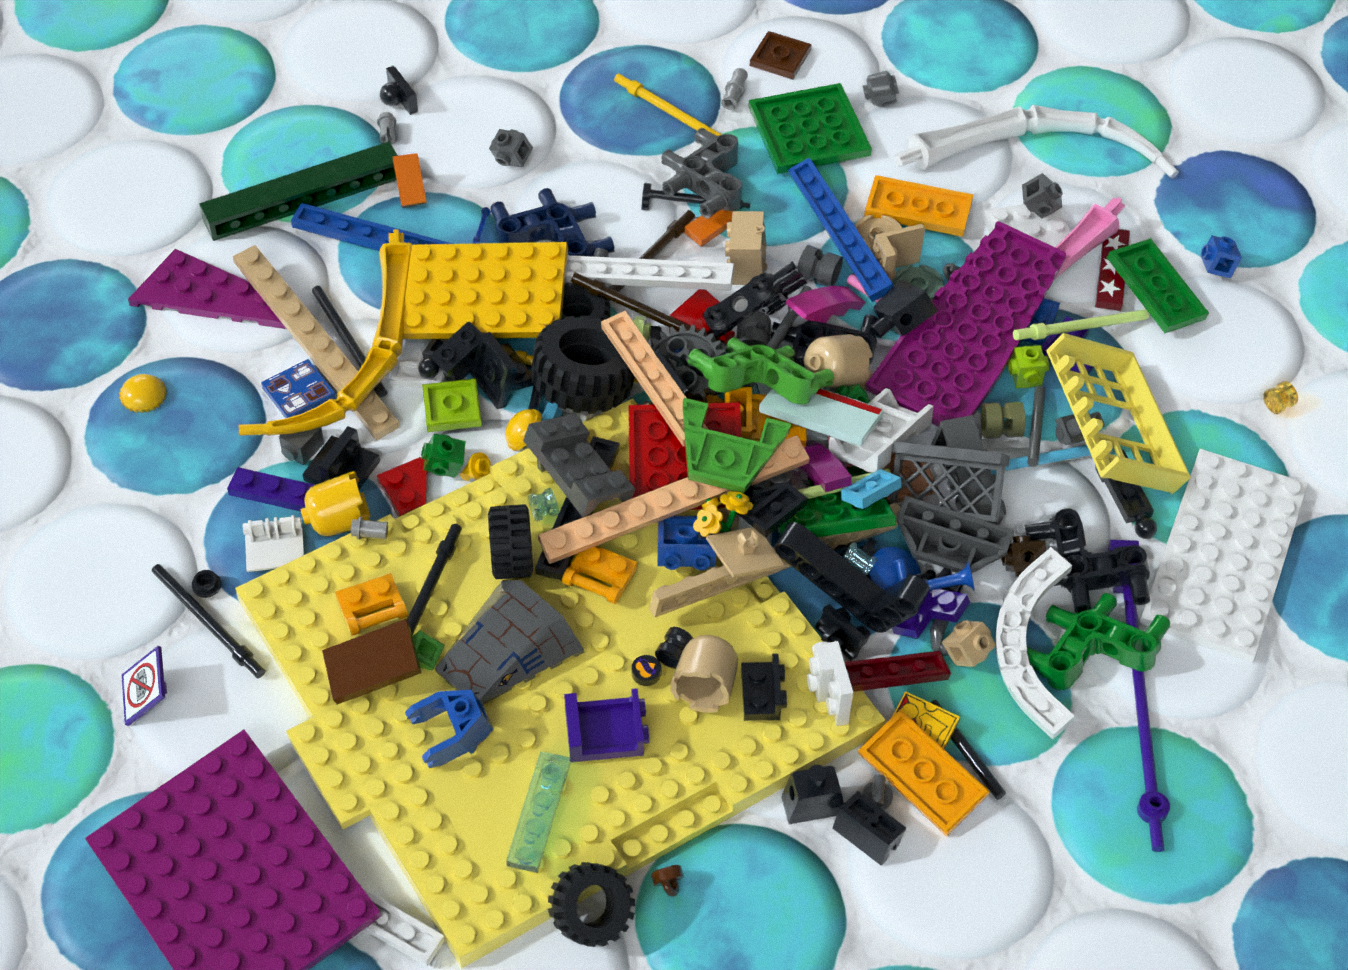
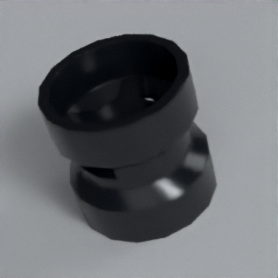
M670 627L664 636L665 642L659 644L655 651V656L665 666L676 669L683 649L694 638L682 628Z

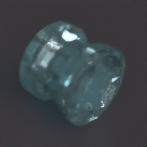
M551 488L544 489L543 493L538 495L535 493L528 494L530 510L536 522L542 520L544 516H556L559 514L557 501Z

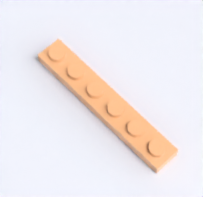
M626 311L601 321L602 330L684 447L685 435L682 404L683 399L686 398L655 355Z

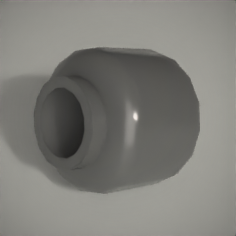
M888 71L869 75L866 79L867 85L863 86L866 100L871 99L872 104L875 106L893 102L896 99V94H899L895 74L891 75Z

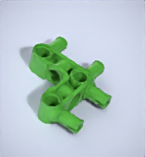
M733 337L727 343L728 348H726V352L728 354L709 357L701 352V350L693 349L688 356L691 358L688 359V364L703 372L704 377L709 380L708 387L723 393L742 388L743 385L752 382H759L777 391V394L792 403L807 404L810 401V397L817 393L818 389L831 386L833 384L831 380H834V374L830 369H823L813 373L793 361L794 358H792L795 355L794 350L788 345L779 349H773L766 345L749 346L738 338Z

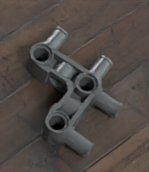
M700 128L695 134V142L703 145L701 148L684 158L669 149L662 154L661 163L676 171L674 177L662 184L664 186L662 187L663 192L667 196L672 197L683 188H687L707 200L700 204L699 209L701 215L707 219L720 210L735 211L741 207L742 182L733 175L722 172L730 169L738 161V138L732 134L716 136L706 129Z

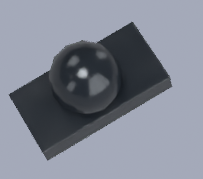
M394 65L386 68L388 83L384 84L380 89L379 96L381 101L388 106H396L401 103L410 115L418 112L417 96L414 90Z

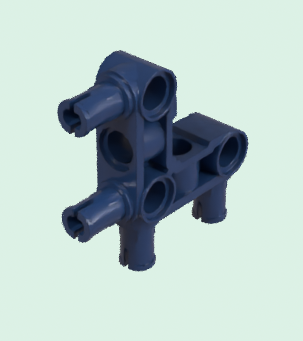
M544 188L538 193V198L542 204L541 207L509 215L504 203L501 201L493 203L490 207L496 221L495 229L499 236V243H534L547 239L553 242H567L569 256L593 257L595 249L598 248L605 249L608 253L615 252L614 243L610 236L597 241H586L577 223L590 218H596V209L593 202L571 208V206L557 202L550 188Z

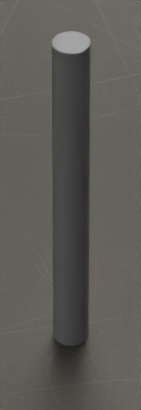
M1036 386L1034 391L1027 461L1031 467L1039 464L1045 401V387Z

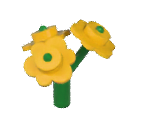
M729 491L727 494L721 495L720 502L717 497L712 500L708 498L706 503L701 505L704 510L698 512V519L694 522L693 528L703 537L709 536L710 533L732 531L731 526L736 513L747 514L753 508V504L749 502L747 495L737 491ZM721 504H725L726 508L730 510L729 517L725 523L723 521V514L718 512L717 508Z

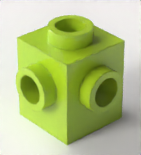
M1041 345L1014 348L1012 359H1009L1008 370L1013 377L1015 388L1042 386L1045 372L1049 370L1048 357L1043 355Z

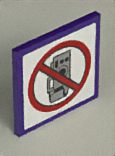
M161 646L155 647L121 675L124 721L126 726H130L166 698L167 683L164 681Z

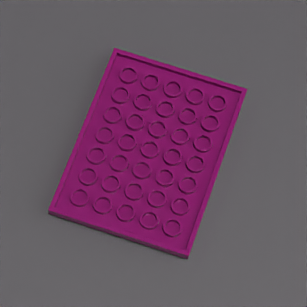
M245 729L85 837L173 970H309L382 917L378 908Z

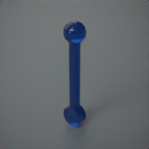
M488 207L481 209L482 217L476 236L473 238V244L480 243L486 218L491 214V210Z

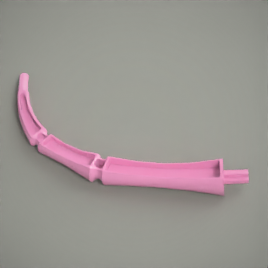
M1112 198L1104 208L1096 203L1092 205L1076 227L1056 246V248L1066 252V259L1055 279L1118 231L1119 220L1117 215L1125 208L1121 198ZM851 274L846 282L867 296L855 275Z

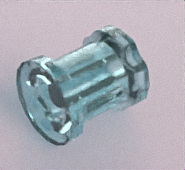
M853 541L842 557L866 576L878 558L866 554Z

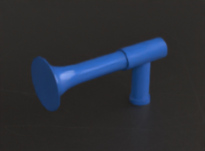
M905 558L895 560L893 563L896 567L898 579L901 581L909 574L906 565L907 561ZM968 561L964 569L958 573L925 581L929 585L930 591L956 585L969 586L975 591Z

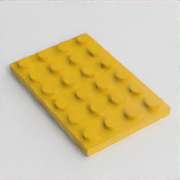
M567 242L412 245L405 293L403 339H449L467 322H471L483 334L491 332L494 338H537L541 330L548 324L551 325L555 320L562 319L568 256Z

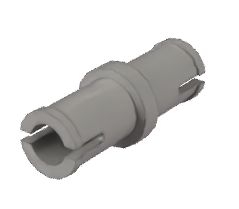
M736 68L732 73L731 80L725 86L726 93L722 99V106L725 109H735L739 97L744 93V83L748 73L743 68Z

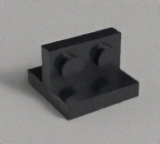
M491 332L484 333L480 336L470 375L473 379H476V383L496 409L504 408L507 405L511 391L534 385L531 379L532 373L509 343L500 345Z
M347 426L339 438L331 435L302 474L303 480L316 485L355 471L359 479L357 485L360 490L379 464L380 457L379 454L362 448L357 429Z

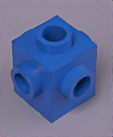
M1211 235L1208 243L1201 250V259L1207 273L1230 279L1242 258L1236 242L1226 236L1217 237Z

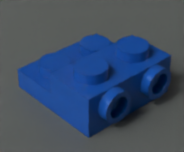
M672 516L658 522L657 566H665L669 570H675L679 567H694L697 570L716 567L715 551L706 540V537L701 536L693 528L694 522L698 519L697 516Z

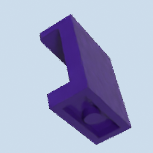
M638 688L631 689V697L585 702H577L576 693L564 694L570 763L644 756V744L649 743L648 725H642L641 717H646L645 699H639Z

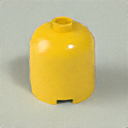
M355 471L309 488L304 498L305 508L300 509L305 525L311 524L315 532L328 537L351 531L353 519L363 517V520L371 521L364 492H359L357 485L359 479Z

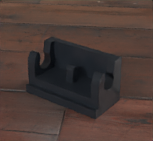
M857 791L839 808L832 829L879 865H882L886 862L891 849L896 851L907 827Z

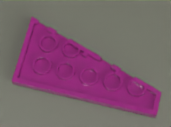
M174 249L128 298L129 305L139 307L140 304L149 305L154 310L162 311L163 308L176 309L180 314L214 319L223 316L231 318L234 322L242 323L243 320L256 321L261 326L286 329L249 281L177 249Z

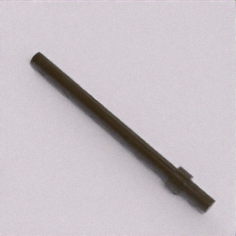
M688 210L678 220H674L667 227V231L639 259H653L674 238H678L685 231V226L695 218V214ZM611 285L609 288L620 292L626 285Z
M576 272L571 278V282L588 289L590 294L596 297L603 296L669 328L673 327L675 331L679 332L683 324L686 331H689L691 328L690 325L606 287L605 283L598 279L593 281Z

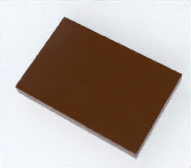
M406 619L322 650L332 698L336 705L422 673L410 624Z

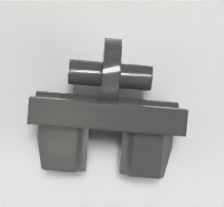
M1100 412L1089 414L1091 419L1095 418L1103 422ZM1074 414L1055 420L1058 425L1056 427V437L1059 442L1070 445L1085 441Z

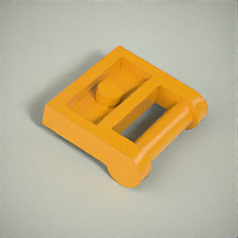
M595 546L577 554L571 566L564 572L562 583L568 586L576 585L607 598L608 602L616 605L637 570V562ZM583 573L613 586L609 587L579 574Z
M391 573L335 592L351 636L359 634L362 629L397 617L399 620L408 617L406 606L401 599ZM392 605L394 606V607H391V608H388V609H385V610H382V611H379V612H376V613H373V614H370V615H367V616H364V617H361V618L356 619V617H359V616H362V615H365V614H368V613H371V612H374V611H377V610H380V609H383V608H386V607H389V606H392Z

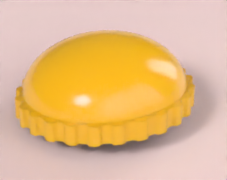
M138 374L132 376L123 384L122 388H120L119 399L122 405L129 409V411H134L135 413L149 412L150 410H155L156 407L158 408L163 403V400L166 399L167 389L160 378L149 374Z
M536 409L519 411L508 422L505 430V440L511 450L519 451L526 446L523 440L528 425L542 421V414Z

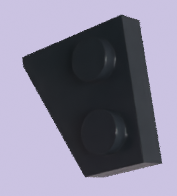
M788 482L773 485V487L768 489L762 488L752 491V496H749V502L753 504V508L747 514H736L766 538L807 505V497Z

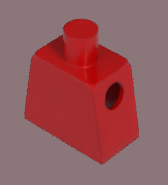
M698 289L670 316L690 326L695 325L696 329L701 330L705 328L707 334H711L713 332L707 326L702 314L708 307L719 303V301L706 289ZM731 330L718 339L727 345L728 341L735 336V332Z

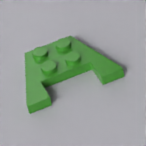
M684 398L682 411L688 480L745 493L788 436L791 424L766 418L759 442L702 428L708 411V403Z

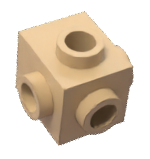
M969 620L958 623L954 627V631L942 641L955 666L975 667L978 663L987 659L988 653L996 647L989 628L983 622Z

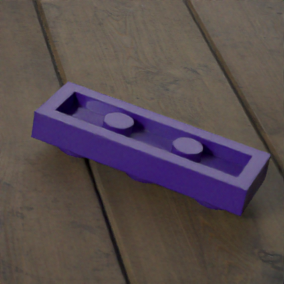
M237 467L227 490L231 496L301 512L300 509L305 508L304 498L306 492L314 484Z

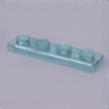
M540 751L506 859L508 867L538 873L571 764L570 757Z

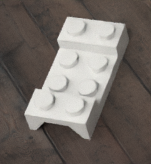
M885 388L868 403L884 410L883 417L862 446L830 436L829 450L841 462L862 468L866 472L873 473L883 469L891 462L894 441L903 442L910 435L919 436L931 425L932 405L928 404L916 413L898 406L891 390Z

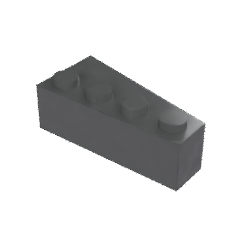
M973 415L941 421L931 443L934 446L988 451L983 448L981 442L982 430L980 425L975 423ZM945 465L948 470L953 467L950 465ZM960 467L952 473L959 485L972 476L966 467ZM972 468L975 473L980 470L977 468ZM990 470L979 476L987 489L995 483L996 476L991 474ZM948 478L947 485L950 492H953L956 487ZM973 481L964 489L971 501L983 493V490L976 481ZM960 493L955 498L958 512L968 505ZM986 496L975 506L982 515L991 516L992 502ZM1002 499L998 522L990 523L1000 525L1006 515V507ZM970 509L966 513H974V511Z

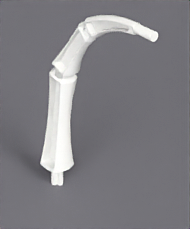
M1032 105L1028 110L1022 109L1019 106L968 123L912 134L909 139L908 149L894 155L898 167H903L915 161L925 170L941 160L971 147L996 140L1023 136L1026 131H1031L1033 135L1052 131L1077 132L1088 135L1100 133L1103 138L1126 145L1144 155L1152 163H1157L1171 179L1175 178L1179 173L1152 143L1133 129L1111 117L1101 119L1097 113L1064 111Z

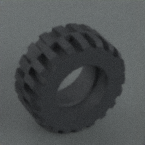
M569 316L564 320H555L551 325L548 324L538 334L534 347L531 379L541 396L545 395V399L551 404L556 403L559 408L564 410L566 408L572 409L575 413L586 411L588 414H595L600 410L602 412L612 409V406L616 408L631 394L635 376L602 330L601 321L603 319H589L588 316H580V318Z

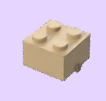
M733 211L732 222H727V238H730V240L725 241V256L730 257V259H727V263H734L732 284L746 285L753 277L764 273L768 268L767 263H765L767 245L764 211Z

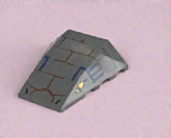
M502 580L436 666L435 672L456 690H472L479 700L485 704L512 690V686L521 681L526 683L536 678L535 674L549 667L553 669L561 665L562 660L572 655L577 657L584 653V648L564 617L521 580Z

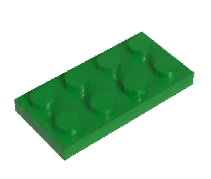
M1151 238L1110 251L1107 259L1164 333L1206 320L1209 315L1207 309Z

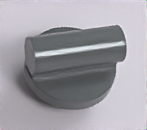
M875 775L873 782L864 787L862 794L885 810L892 803L893 792L885 784V776Z

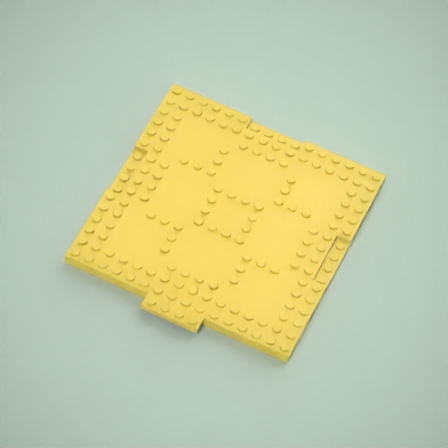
M633 398L616 408H612L582 422L590 432L587 439L589 444L593 436L619 443L620 450L611 471L621 470L628 480L629 405H638ZM529 448L490 466V474L396 519L389 514L377 520L379 522H388L386 540L361 537L359 540L356 536H351V533L235 588L239 603L310 718L286 731L287 737L342 829L368 816L370 817L439 933L444 935L445 943L461 969L551 919L552 917L549 916L548 909L552 908V904L548 903V895L553 896L554 894L551 886L553 882L558 883L560 881L558 875L562 871H570V866L574 864L581 865V862L598 863L617 870V873L626 877L785 788L793 772L808 770L813 765H826L867 742L885 725L884 717L863 691L853 692L849 724L837 726L834 715L829 716L826 701L817 702L815 692L809 691L807 674H811L809 658L813 657L812 647L816 643L823 641L785 591L780 593L767 576L664 615L654 617L649 610L653 591L663 585L670 586L681 582L688 576L694 577L713 568L708 567L706 570H697L694 567H679L675 570H669L665 566H657L658 522L597 545L637 562V570L616 605L608 602L607 598L576 585L568 586L563 584L562 581L536 574L535 566L543 550L538 541V535L552 530L566 495L546 470L541 472L538 469L537 458ZM616 498L601 502L593 510L592 514L620 504L621 501ZM526 504L530 516L533 573L531 577L496 580L492 574L488 511L493 506ZM687 510L674 516H697L700 510ZM452 524L459 525L462 531L455 544V553L452 559L447 561L414 631V634H416L420 630L445 645L434 669L431 671L421 668V674L336 705L332 698L322 650L404 619L399 620L397 617L362 629L359 634L351 636L335 592L391 573L409 616L437 557L436 550L440 542L445 540ZM577 554L574 555L571 564L573 563V561H574V559L576 558ZM716 554V567L724 566ZM583 573L579 574L609 587L613 586ZM502 580H521L564 617L584 648V653L577 657L572 655L562 660L561 665L553 669L549 667L535 674L536 678L526 683L521 681L512 686V690L485 703L484 707L493 730L484 741L478 744L476 751L472 754L467 752L442 766L429 768L427 763H424L422 755L428 749L456 735L449 715L445 711L423 723L412 724L411 720L407 719L405 712L411 705L439 691L456 690L435 672L436 666ZM392 605V606H389V607H386V608H383V609H380V610H377V611H374V612H371V613H368V614H365V615L356 617V619L361 618V617H364V616H367V615H370V614H373V613H376V612H379V611H382V610H385V609H388V608H391V607H394V606ZM670 627H679L690 633L693 638L700 635H713L729 642L738 656V667L729 703L719 706L717 712L704 713L690 709V703L684 701L681 697L679 700L674 698L670 689L671 680L676 669L669 668L661 663L660 680L654 685L642 686L637 684L632 678L631 667L633 661L642 655L656 657L655 651L660 643L665 642L664 636ZM778 653L779 664L785 665V682H780L781 690H786L787 708H781L780 720L744 721L741 663L771 662L772 654ZM638 688L639 699L644 698L646 706V717H641L642 725H648L649 743L644 744V756L570 763L564 694L576 693L577 702L628 698L631 697V689ZM598 885L586 888L580 894L577 904L601 891L602 888Z

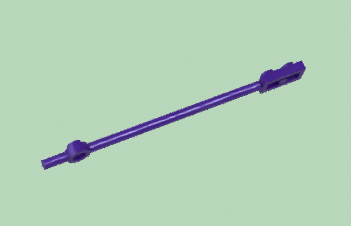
M1110 540L1108 549L1113 551L1116 547L1139 546V541ZM1130 584L1113 587V593H1123L1126 623L1139 629L1137 607L1133 603ZM1132 668L1145 793L1140 797L1137 813L1143 821L1149 823L1152 851L1162 852L1164 851L1162 822L1167 818L1170 803L1166 796L1158 792L1144 671L1141 672ZM1150 803H1156L1159 807H1153Z

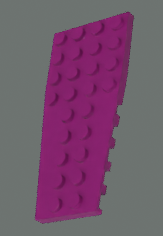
M997 221L991 233L981 239L979 247L973 253L970 252L965 258V263L961 268L951 274L949 282L944 287H940L934 294L932 303L936 307L937 312L906 335H900L865 384V390L877 396L885 388L890 389L898 406L916 413L928 404L932 405L931 423L939 427L943 420L970 415L974 416L1001 377L1009 359L1013 355L1014 348L1021 341L1013 338V331L1028 328L1065 262L1066 252Z

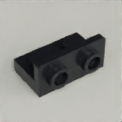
M471 322L464 324L430 356L431 360L441 368L448 382L462 380L471 372L480 336L483 334Z
M778 653L772 654L771 662L741 663L744 721L780 720L781 708H787L786 690H781L780 682H785V665L779 664Z

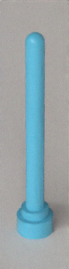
M1087 445L1040 453L1038 465L1090 456L1091 453ZM1028 456L1010 459L1009 467H1005V471L1030 467L1027 463ZM990 470L991 474H995L996 476L997 471Z

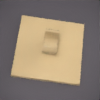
M753 527L706 537V540L732 578L784 568L785 564L776 554L768 540Z

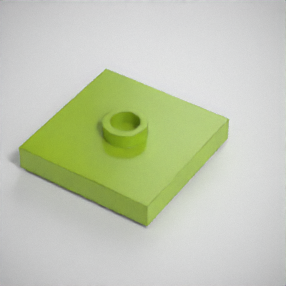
M476 379L422 384L427 432L482 426Z

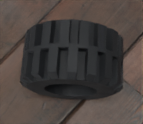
M572 283V286L565 285L561 320L569 316H574V318L588 316L589 319L599 318L604 321L611 317L609 299L603 296L596 297L590 294L588 289Z
M526 504L490 507L488 511L491 565L494 578L497 580L531 577L533 573V557L528 507Z
M581 862V865L574 864L569 867L570 871H562L558 875L560 881L558 883L553 882L551 889L554 890L553 896L548 895V903L552 904V908L548 909L549 916L554 918L553 925L555 928L560 930L561 934L566 938L588 947H595V945L603 947L609 945V940L615 942L621 938L618 933L628 930L630 926L626 925L628 918L633 920L635 914L630 912L631 906H636L635 899L630 897L633 889L631 885L625 883L627 879L611 867L590 862ZM598 885L605 893V910L597 920L584 923L577 914V900L586 888Z

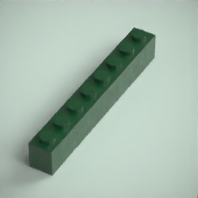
M390 141L199 203L203 222L212 240L215 241L294 215L301 203L318 207L396 181L393 156L398 155Z

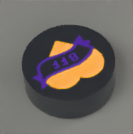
M651 655L637 657L631 667L633 680L642 686L656 684L661 678V663L656 657Z

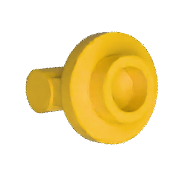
M482 452L472 454L467 465L460 473V477L465 481H469L472 478L477 480L490 474L491 463L488 456Z

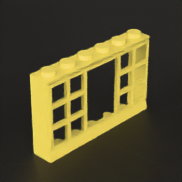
M1063 333L1046 351L1101 478H1111L1174 494L1191 476L1134 353ZM1075 362L1079 368L1080 373L1070 371V369L1074 366ZM1084 364L1093 366L1099 378L1089 376ZM1102 369L1112 371L1117 383L1108 381ZM1084 382H1085V384H1086V387H1087L1089 393L1084 392V391H1080V389H1081V388L1083 387V385H1084ZM1093 384L1103 386L1107 397L1097 395ZM1111 388L1120 390L1126 402L1116 400ZM1094 401L1130 410L1145 444L1098 433L1103 427V422L1099 419H1091L1088 413L1093 407ZM1120 445L1130 447L1135 460L1125 458ZM1112 447L1114 448L1116 455L1108 454L1112 450ZM1139 450L1149 452L1154 464L1144 462Z

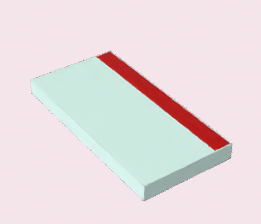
M821 388L810 397V401L807 404L792 403L777 394V391L771 389L759 405V412L857 446H862L883 417L884 410Z

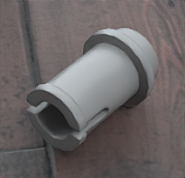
M390 112L381 113L377 119V125L380 127L381 143L386 142V136L391 144L396 140L394 126L397 122L394 115Z
M363 517L352 520L351 536H356L359 540L361 537L387 539L388 522L363 520Z

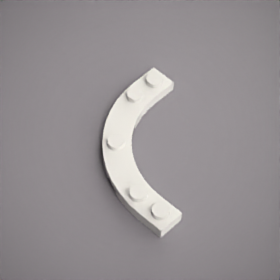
M1050 547L1019 575L1009 589L997 621L996 655L1004 683L1015 702L1050 738L1054 739L1074 721L1075 715L1060 703L1038 679L1032 665L1030 666L1026 646L1028 622L1037 603L1072 569V565Z

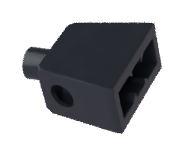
M899 280L874 306L873 310L879 319L870 328L880 339L890 330L903 336L934 315L937 309L926 291Z
M813 765L808 770L793 772L781 796L788 825L837 816L839 808L844 804L835 767L831 765L825 767Z

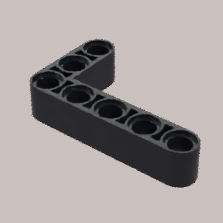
M796 522L788 523L774 546V550L779 557L875 632H886L916 615L930 591L929 585L917 576H908L886 590L881 589L806 527Z

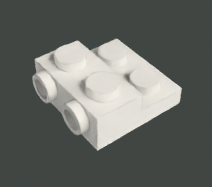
M838 641L816 643L812 647L813 657L809 658L811 674H807L809 691L815 692L817 702L826 701L829 716L834 715L837 726L849 724L853 690Z

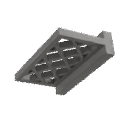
M894 441L893 453H896L893 474L901 477L903 483L900 489L890 494L889 505L898 503L899 492L907 487L914 496V499L923 501L922 498L933 490L941 500L937 506L943 507L945 505L947 509L954 511L948 502L960 493L968 505L960 510L959 513L984 521L998 522L1005 467H1009L1010 455L999 452ZM903 460L912 461L918 469L908 479L902 473ZM919 462H923L926 464L924 466H921ZM933 464H939L945 473L933 482L925 471ZM945 465H950L953 467L948 470ZM960 467H966L972 476L959 485L952 473ZM972 468H977L980 470L975 473ZM987 470L997 471L995 483L987 489L979 476ZM922 474L930 486L918 495L910 483ZM946 478H949L956 489L945 498L937 486ZM973 481H976L983 490V493L971 501L964 489ZM986 496L992 502L991 516L982 515L975 506ZM970 509H972V510L974 511V513H966V512L969 511Z

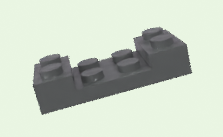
M576 414L529 424L523 441L582 517L588 516L601 502L618 498L622 503L632 499L635 491L634 486L621 470L612 472L587 441L590 432Z

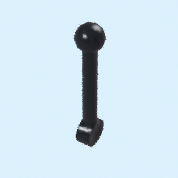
M929 569L922 574H907V577L917 576L921 579L930 580L936 578V572Z

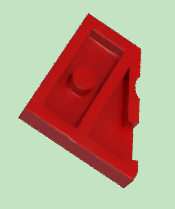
M421 457L377 475L378 483L398 517L427 504V471L423 470L424 459H421Z

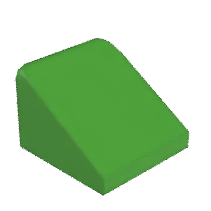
M419 630L413 635L421 668L432 671L445 645Z

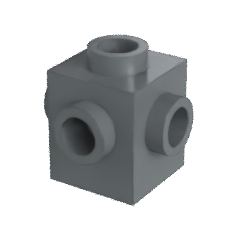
M499 129L489 147V150L495 157V161L500 165L522 168L533 149L525 134L514 129Z
M1043 173L1022 184L1023 204L1026 205L1030 212H1034L1041 219L1062 208L1061 196L1063 192L1060 185L1052 182Z

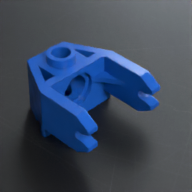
M472 690L439 691L411 705L405 712L407 719H410L412 724L423 723L445 711L449 715L456 735L428 749L422 755L424 763H427L429 768L442 766L467 752L470 754L474 753L478 744L484 741L492 732L493 726L484 704Z

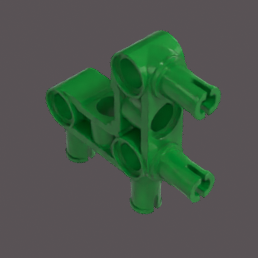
M1103 593L1093 609L1075 614L1056 607V605H1051L1046 614V622L1060 626L1066 631L1051 653L1045 654L1027 646V656L1030 666L1032 665V668L1040 671L1042 677L1048 679L1051 687L1057 690H1066L1080 677L1083 672V666L1090 655L1102 653L1118 660L1119 664L1137 671L1151 670L1155 666L1156 656L1161 649V640L1170 628L1171 623L1167 617L1156 615L1147 630L1142 631L1113 619L1109 615L1116 607L1117 599L1109 593Z

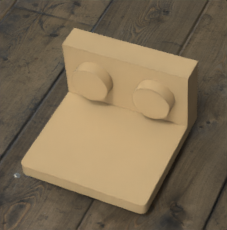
M923 224L875 235L873 255L891 282L895 278L894 268L915 264L920 261L925 232Z

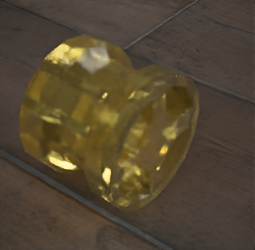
M1283 381L1277 384L1276 388L1266 390L1263 394V399L1266 407L1272 413L1279 414L1285 411L1286 407L1290 408L1298 403V393L1291 383Z

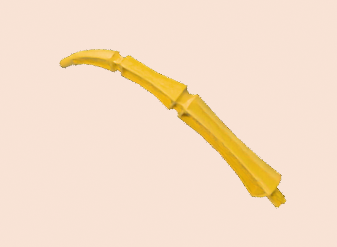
M397 229L393 230V233L388 234L389 243L383 244L380 248L382 302L379 322L372 343L373 346L369 349L365 362L354 378L338 392L337 399H329L318 407L296 416L267 421V424H239V436L292 434L324 427L343 420L346 417L345 413L347 411L355 412L371 391L397 365V358L401 355L403 347L405 293L412 249L411 243L404 242L403 233H399Z

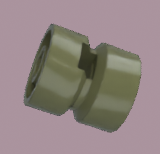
M1006 402L1003 407L999 403H983L981 407L983 438H1000L1002 434H1005L1007 438L1023 437L1025 432V410L1023 403Z

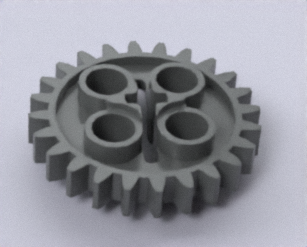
M683 324L679 332L670 327L669 335L661 331L662 339H651L654 345L651 348L654 352L659 349L671 359V363L685 382L694 381L689 385V388L697 397L696 401L701 399L706 403V395L708 393L713 396L716 395V392L708 387L709 380L704 376H699L703 375V372L688 364V359H691L688 356L693 349H699L709 357L726 354L725 350L722 349L720 340L716 341L713 333L707 336L705 328H702L697 333L695 325H692L690 330L686 331ZM684 348L681 352L674 353L676 349Z

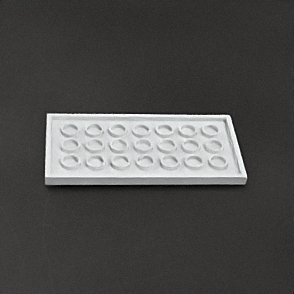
M1199 449L1190 475L1191 478L1188 481L1149 594L1150 602L1145 605L1139 624L1149 627L1156 615H1163L1171 623L1170 628L1166 632L1167 634L1253 663L1308 483Z

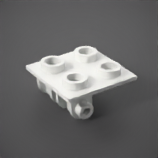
M291 515V517L280 518V520L274 517V521L270 522L269 518H265V522L262 520H248V523H243L247 572L276 569L304 555L302 518H295L294 515Z

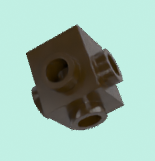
M1030 535L1013 536V542L1010 543L1006 556L1001 558L1002 565L1005 566L1006 571L1015 572V577H1019L1030 564L1046 552V541L1030 540Z

